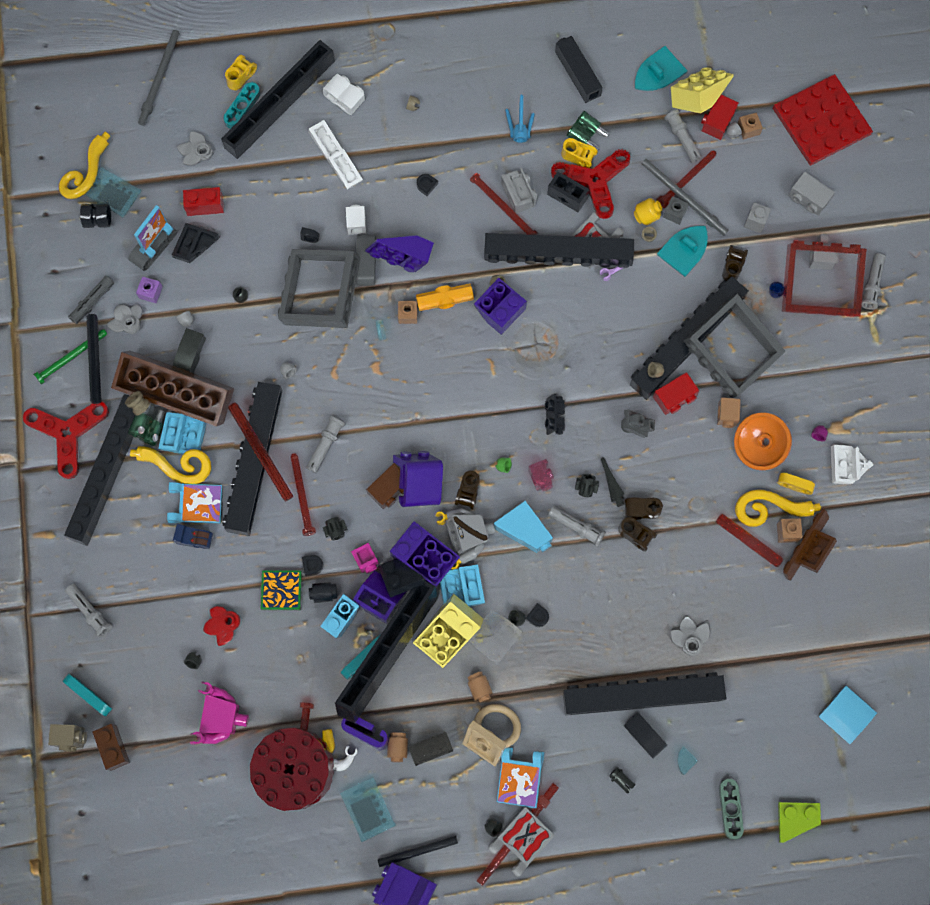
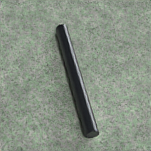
M453 836L377 859L379 867L458 844L457 837Z

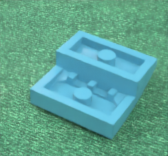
M166 412L158 449L178 454H184L190 449L201 450L207 423L183 414Z
M478 565L450 570L440 582L443 605L453 594L469 607L485 603Z
M845 685L833 698L832 702L821 712L819 718L846 742L851 744L875 717L877 712Z

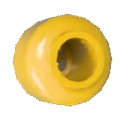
M648 198L635 206L634 216L638 223L649 225L661 218L662 206L659 201Z

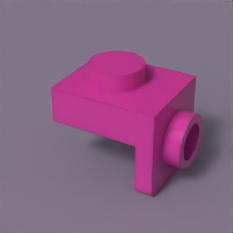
M369 543L351 551L362 573H370L377 569L376 566L379 565V562Z

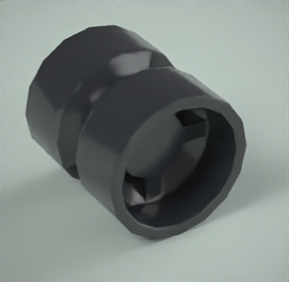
M104 203L97 204L95 207L93 204H81L80 220L82 227L94 228L95 225L99 228L110 227L112 222L110 205Z

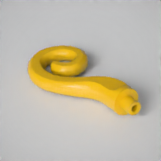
M104 132L101 136L97 135L90 143L86 178L84 179L82 173L76 170L67 172L61 178L59 191L66 199L79 198L86 194L93 186L98 173L99 158L109 145L107 140L110 138V135L107 132ZM75 179L74 184L77 188L68 189L69 182Z
M138 446L137 449L130 450L131 457H136L137 461L155 464L177 483L199 484L205 481L211 472L212 466L208 455L198 449L186 451L180 459L183 470L190 473L195 470V467L190 465L189 459L196 457L201 461V470L195 475L181 474L160 452L150 447Z
M759 489L746 492L738 499L735 505V513L739 521L750 527L760 526L768 518V509L764 504L758 502L753 503L751 507L760 513L759 517L753 519L747 516L745 507L753 500L769 501L787 513L798 517L814 516V512L821 511L820 503L813 504L812 501L792 502L771 491Z

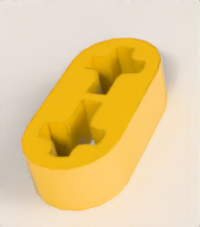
M780 473L777 481L780 486L808 495H812L815 488V483L788 473Z

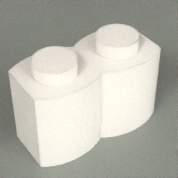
M336 74L323 88V95L349 115H352L365 101L362 88L350 84L349 79L344 75Z

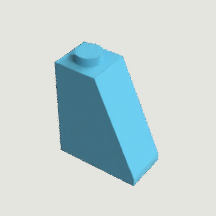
M526 501L494 522L495 530L536 553L540 550L544 552L552 546L553 537Z

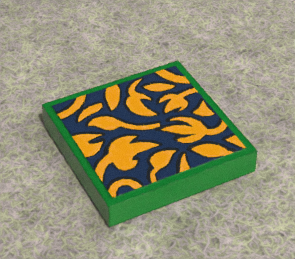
M262 571L261 610H301L302 571Z

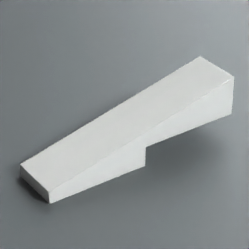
M325 120L309 128L308 133L347 190L363 181Z

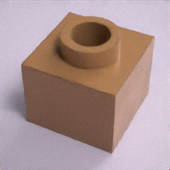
M757 112L739 117L737 124L742 130L743 140L761 134L763 127Z
M398 301L399 324H417V301Z

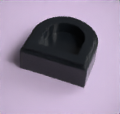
M422 174L417 178V188L421 193L428 196L438 185V180L429 174Z
M302 227L300 232L302 241L317 243L319 241L320 234L315 230Z
M316 555L302 557L305 577L317 575L322 571L323 562L320 557Z
M537 603L525 620L535 627H543L548 623L549 614L545 608Z

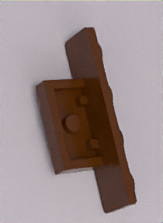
M822 509L820 513L815 515L813 524L810 529L805 531L801 544L796 546L793 557L785 564L783 573L787 580H792L800 566L818 573L836 544V538L821 532L829 520V515L825 509Z

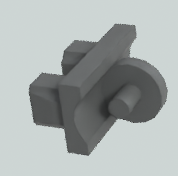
M629 409L624 410L625 418L621 421V428L624 432L634 433L645 438L648 437V432L655 430V420L648 419L643 414L635 413Z

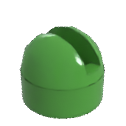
M501 457L496 460L498 463L495 467L498 471L503 473L510 471L512 466L510 458Z

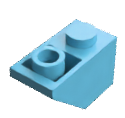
M343 594L320 627L335 638L342 637L352 623L360 605Z

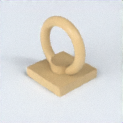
M487 705L476 714L474 721L471 722L462 744L496 767L504 749L510 747L518 740L521 733L520 720L513 710L504 705ZM492 712L506 715L513 724L511 736L501 740L492 731L482 727L483 718Z

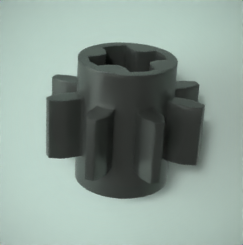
M582 474L581 478L577 477L575 490H579L578 494L582 497H592L593 493L597 494L599 481H595L596 477L592 474Z
M339 517L328 519L325 521L326 526L323 527L326 538L330 537L332 541L343 538L345 536L344 531L348 530L345 521H340Z

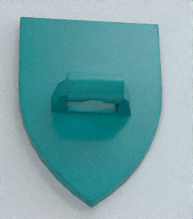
M664 46L641 64L635 78V89L643 91L662 89L679 79L688 70Z
M693 226L679 231L661 248L657 256L686 277L705 253L708 240L706 226Z

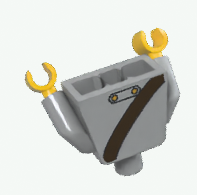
M463 508L448 511L447 514L437 512L435 515L436 517L443 516V519L437 521V524L444 525L446 523L454 552L460 556L457 565L451 568L452 570L458 569L460 563L465 564L476 558L483 551L484 544L489 541L488 535L495 533L493 523L484 524L481 515H475L473 512Z

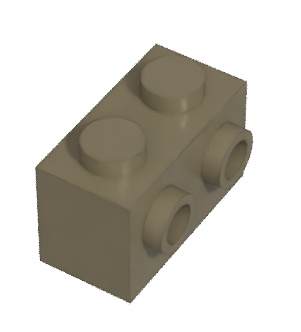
M50 724L48 745L58 747L59 750L65 752H76L77 748H83V744H86L87 732H85V728L77 725Z

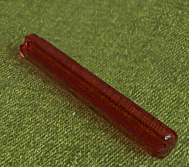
M721 514L716 520L717 524L775 567H779L784 559L726 515Z

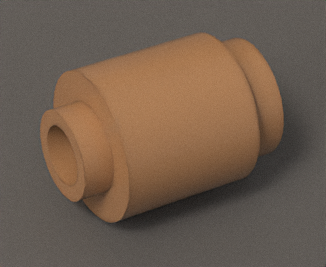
M482 671L467 677L469 681L467 684L474 701L479 700L482 703L491 699L490 695L493 692L486 675H483Z
M390 733L387 758H391V762H403V759L407 758L408 751L406 733Z

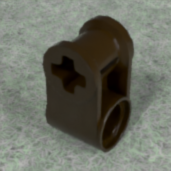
M730 245L722 272L724 280L728 281L731 277L736 280L738 279L748 254L747 249L743 251ZM728 270H734L736 273H730Z
M470 470L464 473L457 492L455 505L461 504L474 510L480 485V477L477 472ZM474 477L477 481L475 484L469 485L466 483V479Z
M632 497L625 499L626 518L632 517L635 520L655 519L660 516L663 504L658 498ZM651 505H654L656 512L652 511Z
M632 517L625 518L618 527L621 536L644 552L648 550L647 546L651 540L657 537L654 531ZM624 524H631L633 527V531H626L624 529Z

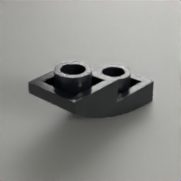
M639 713L624 725L653 759L668 746Z

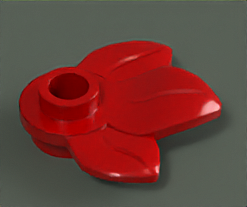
M216 606L210 609L212 618L205 623L203 631L208 635H216L218 646H223L233 639L234 630L240 625V617L236 612L227 611L224 607ZM228 618L232 619V623L230 625L228 624Z

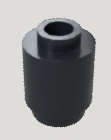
M336 583L312 584V588H309L310 600H314V603H322L338 599Z

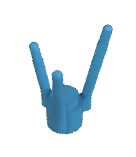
M521 94L519 124L515 125V128H513L509 109L505 110L510 128V138H513L518 143L526 142L530 138L535 115L534 113L531 114L528 127L526 128V125L523 124V95Z

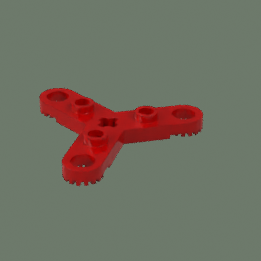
M618 149V151L616 150L593 169L556 162L551 167V176L554 178L556 175L555 171L562 169L565 171L564 175L587 187L596 215L599 218L607 219L614 213V205L607 182L629 165L630 154L626 150ZM619 156H623L626 158V160L619 162V160L617 161L616 158ZM597 177L598 180H596V182H593V179ZM608 207L609 211L604 213V211H600V208Z
M104 402L90 404L67 421H64L36 408H29L23 414V422L28 427L57 439L58 473L65 479H72L79 472L78 437L106 419L109 409ZM103 407V413L96 416L94 414L95 408ZM30 414H37L38 418L35 422L31 423L28 421ZM69 429L71 434L64 437L62 432ZM72 465L73 471L69 474H64L65 466Z

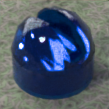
M773 282L769 287L770 296L776 299L780 298L784 294V285L780 282Z

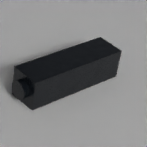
M572 36L561 38L556 43L555 53L584 102L587 103L600 97L603 87Z

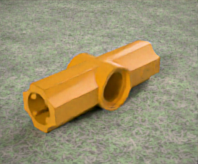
M470 283L455 287L449 285L440 286L435 291L416 294L419 311L433 308L448 309L455 304L474 300Z

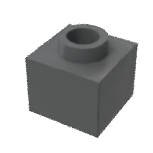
M672 196L663 218L680 225L689 203Z

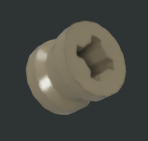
M140 391L131 394L125 402L127 407L133 409V413L136 416L145 412L150 406V402L143 398V394Z

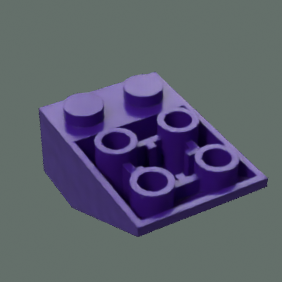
M419 236L376 239L366 248L365 252L370 253V256L387 260V263L404 267V270L408 272H417L428 263L434 242Z
M415 521L389 551L391 557L398 559L422 575L426 582L436 587L460 558L459 555Z

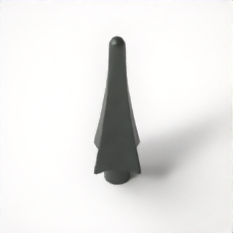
M601 458L611 502L615 501L617 507L623 506V495L625 493L614 478L605 458Z

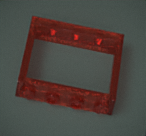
M793 240V243L787 245L782 312L861 317L867 249L861 248V245L850 244L849 247H842L841 243H831V246H823V242H812V245L804 244V241ZM796 250L858 254L853 309L791 304Z

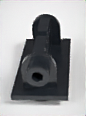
M556 394L546 398L545 401L546 435L553 432L557 435H562L563 431H565V417H558V414H565V400H563L562 396H556Z

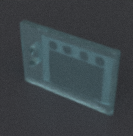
M101 167L93 186L84 195L99 204L108 203L111 211L123 218L141 193V189L134 187Z
M374 777L340 793L361 842L396 826Z

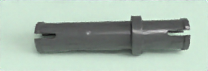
M104 276L83 301L80 300L78 302V306L68 315V318L77 325L87 313L92 311L91 308L114 285V282L109 277Z

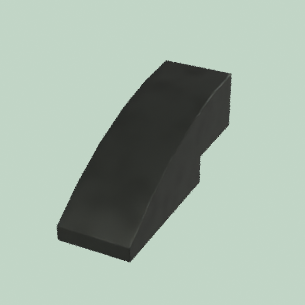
M186 328L172 366L194 373L200 360L199 354L206 341L204 334Z

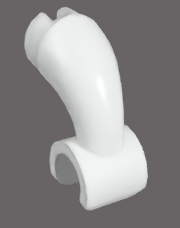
M347 746L345 749L347 757L343 760L334 759L333 770L343 771L347 769L358 754L357 748L353 755H349L348 750L350 746Z

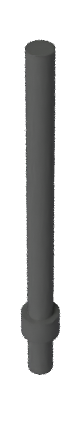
M177 30L172 31L147 100L141 107L142 113L138 124L142 126L145 125L148 115L152 113L154 99L180 34Z
M645 159L641 163L684 202L689 203V206L703 217L711 228L714 227L725 236L729 230L718 221L719 219L715 215L709 214L649 160Z

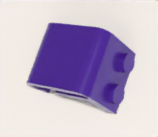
M403 451L400 454L393 455V463L400 466L399 488L404 489V496H399L400 505L402 507L439 505L442 495V461L431 455L429 451H418V454Z
M343 718L341 726L347 734L377 750L387 748L389 737L384 730L380 733L381 738L384 740L383 742H378L348 726L351 721ZM358 718L356 723H354L373 734L377 729L373 724L361 718Z
M392 862L390 866L386 865L381 875L384 877L382 884H377L372 893V896L375 897L373 902L378 905H428L437 884Z

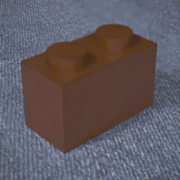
M393 463L366 489L367 494L383 510L386 507H391L396 502L395 498L400 493L404 494V489L399 488L400 468Z
M109 724L92 731L106 770L112 771L130 763L117 725Z

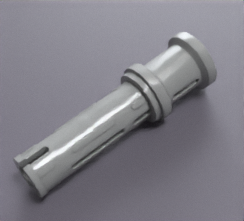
M673 110L664 119L669 122L672 133L679 138L691 163H695V160L696 162L699 161L702 156L686 130L687 124L683 123L679 110Z
M877 253L873 256L869 281L864 287V300L861 301V306L865 309L873 310L878 307L877 298L881 293L879 285L886 258L883 254Z
M329 417L330 421L326 429L322 430V438L306 466V469L312 470L313 473H317L332 442L337 440L336 436L339 430L345 425L344 422L335 417Z
M553 506L548 514V517L579 533L580 538H586L595 543L596 547L599 546L606 533L592 527L591 523L586 522L585 524L556 506Z
M71 584L65 589V593L68 594L84 614L86 623L95 629L98 637L106 635L113 626L110 623L108 624L102 617V612L94 609L75 584Z

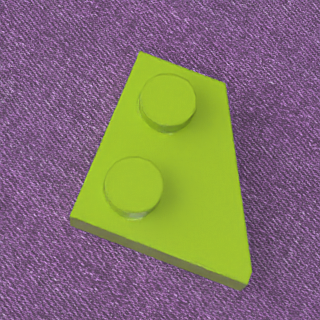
M778 802L779 843H784L821 824L820 803Z

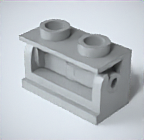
M520 168V174L518 171H513L501 175V184L515 214L535 207L537 199L535 189H531L529 185L530 178L527 173L524 174L522 168Z
M804 172L792 187L788 196L794 202L805 206L810 213L819 216L821 211L831 201L835 192Z

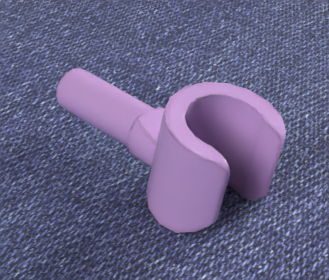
M618 266L610 270L603 268L600 270V275L608 273L609 275L604 277L603 280L609 281L612 274L623 268Z

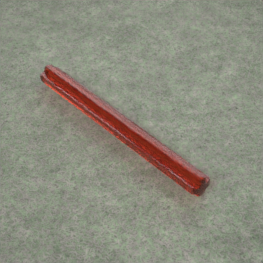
M236 402L228 406L229 411L285 502L293 498V494L239 405Z

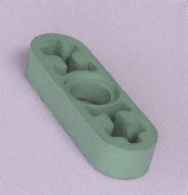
M725 779L719 785L724 834L729 839H739L744 832L739 786L735 780ZM727 782L730 786L734 787V790L730 793L731 797L735 796L736 800H724V797H729L728 791H724ZM727 804H735L737 811L734 815H729L726 812ZM738 817V821H734V826L739 828V832H736L735 836H733V833L728 831L729 828H732V822H727V818Z

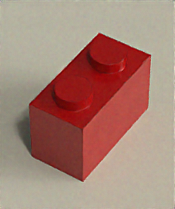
M720 95L715 104L710 108L709 114L705 113L701 124H703L702 132L721 140L736 112L739 102Z
M220 187L183 190V205L187 216L224 213L223 194Z
M686 372L656 390L653 398L665 415L670 412L674 414L681 409L683 404L687 403L689 405L697 399L696 396L699 393V389Z

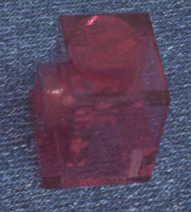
M547 459L532 464L528 468L537 491L542 490L544 492L553 488L551 479H554L551 469L546 468L548 465Z

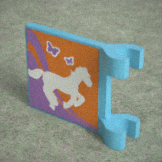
M157 205L134 234L141 247L139 251L143 254L146 253L151 259L156 252L150 246L160 232L164 230L167 235H170L173 231V228L167 223L160 207Z
M169 482V493H180L179 513H167L168 523H221L222 485Z
M508 747L504 749L501 757L502 763L497 802L537 808L541 769L545 752L534 751L533 763L512 760L513 748Z

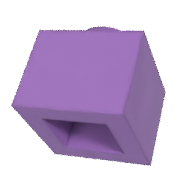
M142 277L136 294L139 299L157 304L163 286L160 281Z

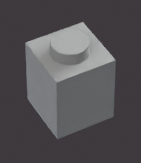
M753 203L744 228L761 234L771 209Z

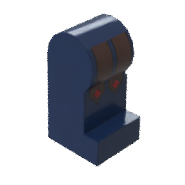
M177 524L173 541L178 545L210 549L213 533Z

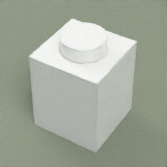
M351 205L346 207L348 235L367 234L364 206Z

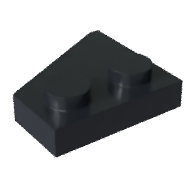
M185 223L172 252V257L191 263L214 244L220 236L218 233Z
M393 559L378 566L390 598L426 584L422 575L398 559Z

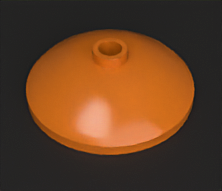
M756 413L748 416L740 423L735 433L734 446L739 459L745 465L756 470H770L786 460L791 450L792 437L787 424L781 418L770 413ZM766 438L769 440L768 445L764 444Z

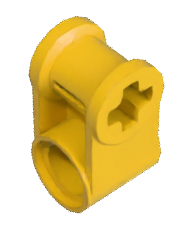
M239 55L225 72L228 88L235 91L241 89L246 81L256 72L257 64L246 60L244 55Z
M568 138L563 143L561 156L563 159L579 166L591 168L592 159L597 155L598 150L591 145ZM566 148H572L574 151H568Z

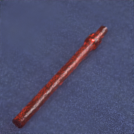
M552 783L545 794L540 795L537 808H533L530 811L535 817L539 815L543 808L546 809L551 803L550 799L559 787ZM506 845L502 847L477 879V882L482 886L511 851Z

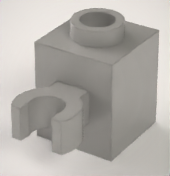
M820 234L818 244H814L810 250L809 268L832 270L834 265L838 263L839 253L836 252V246L828 245V234Z

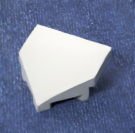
M845 445L831 446L833 484H853L874 465L870 460L867 461L859 452L858 447L853 448L852 446Z

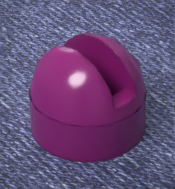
M818 425L813 429L811 436L813 439L823 442L828 436V430L823 425Z

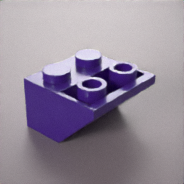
M500 278L474 303L475 308L485 321L501 335L526 310L527 301Z
M374 570L361 585L353 601L360 605L359 608L388 624L408 591L390 598L382 575Z

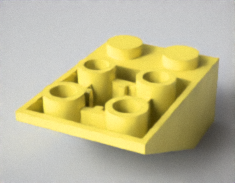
M709 67L702 68L701 71L691 74L688 78L680 80L677 84L671 86L672 107L696 113H702L710 109L732 80L734 74L726 73L725 70L715 71Z
M453 594L413 641V644L444 668L481 628L484 619Z

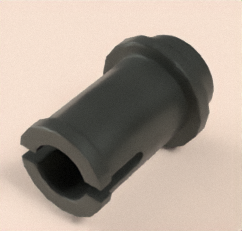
M618 767L609 775L611 781H615L626 794L631 791L630 788L633 789L636 785Z

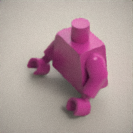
M201 682L206 685V690H198L199 693L209 695L205 696L199 732L190 734L196 735L197 741H192L190 744H217L228 739L230 734H234L236 725L247 727L249 715L238 713L239 705L236 704L234 697L224 689L212 686L208 682Z

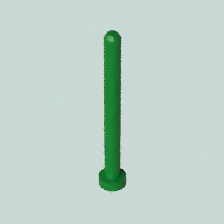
M105 329L98 332L99 340L107 335ZM86 340L41 373H34L40 384L45 383L44 379L87 350L88 341Z

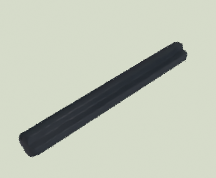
M88 314L86 319L90 401L92 404H100L102 401L98 318L96 314Z

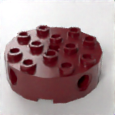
M301 728L278 729L265 736L255 748L250 762L251 783L257 796L270 807L282 811L306 809L318 803L330 789L334 774V758L327 743L316 733ZM291 765H294V773H290Z

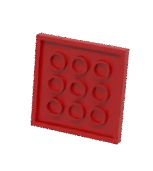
M835 74L782 100L772 108L810 166L873 133V130Z

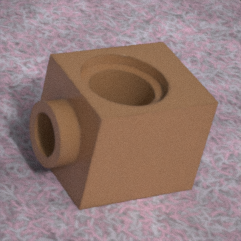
M721 398L718 402L717 425H722L724 428H733L740 421V399Z
M801 518L781 519L777 523L778 543L798 542L803 538Z

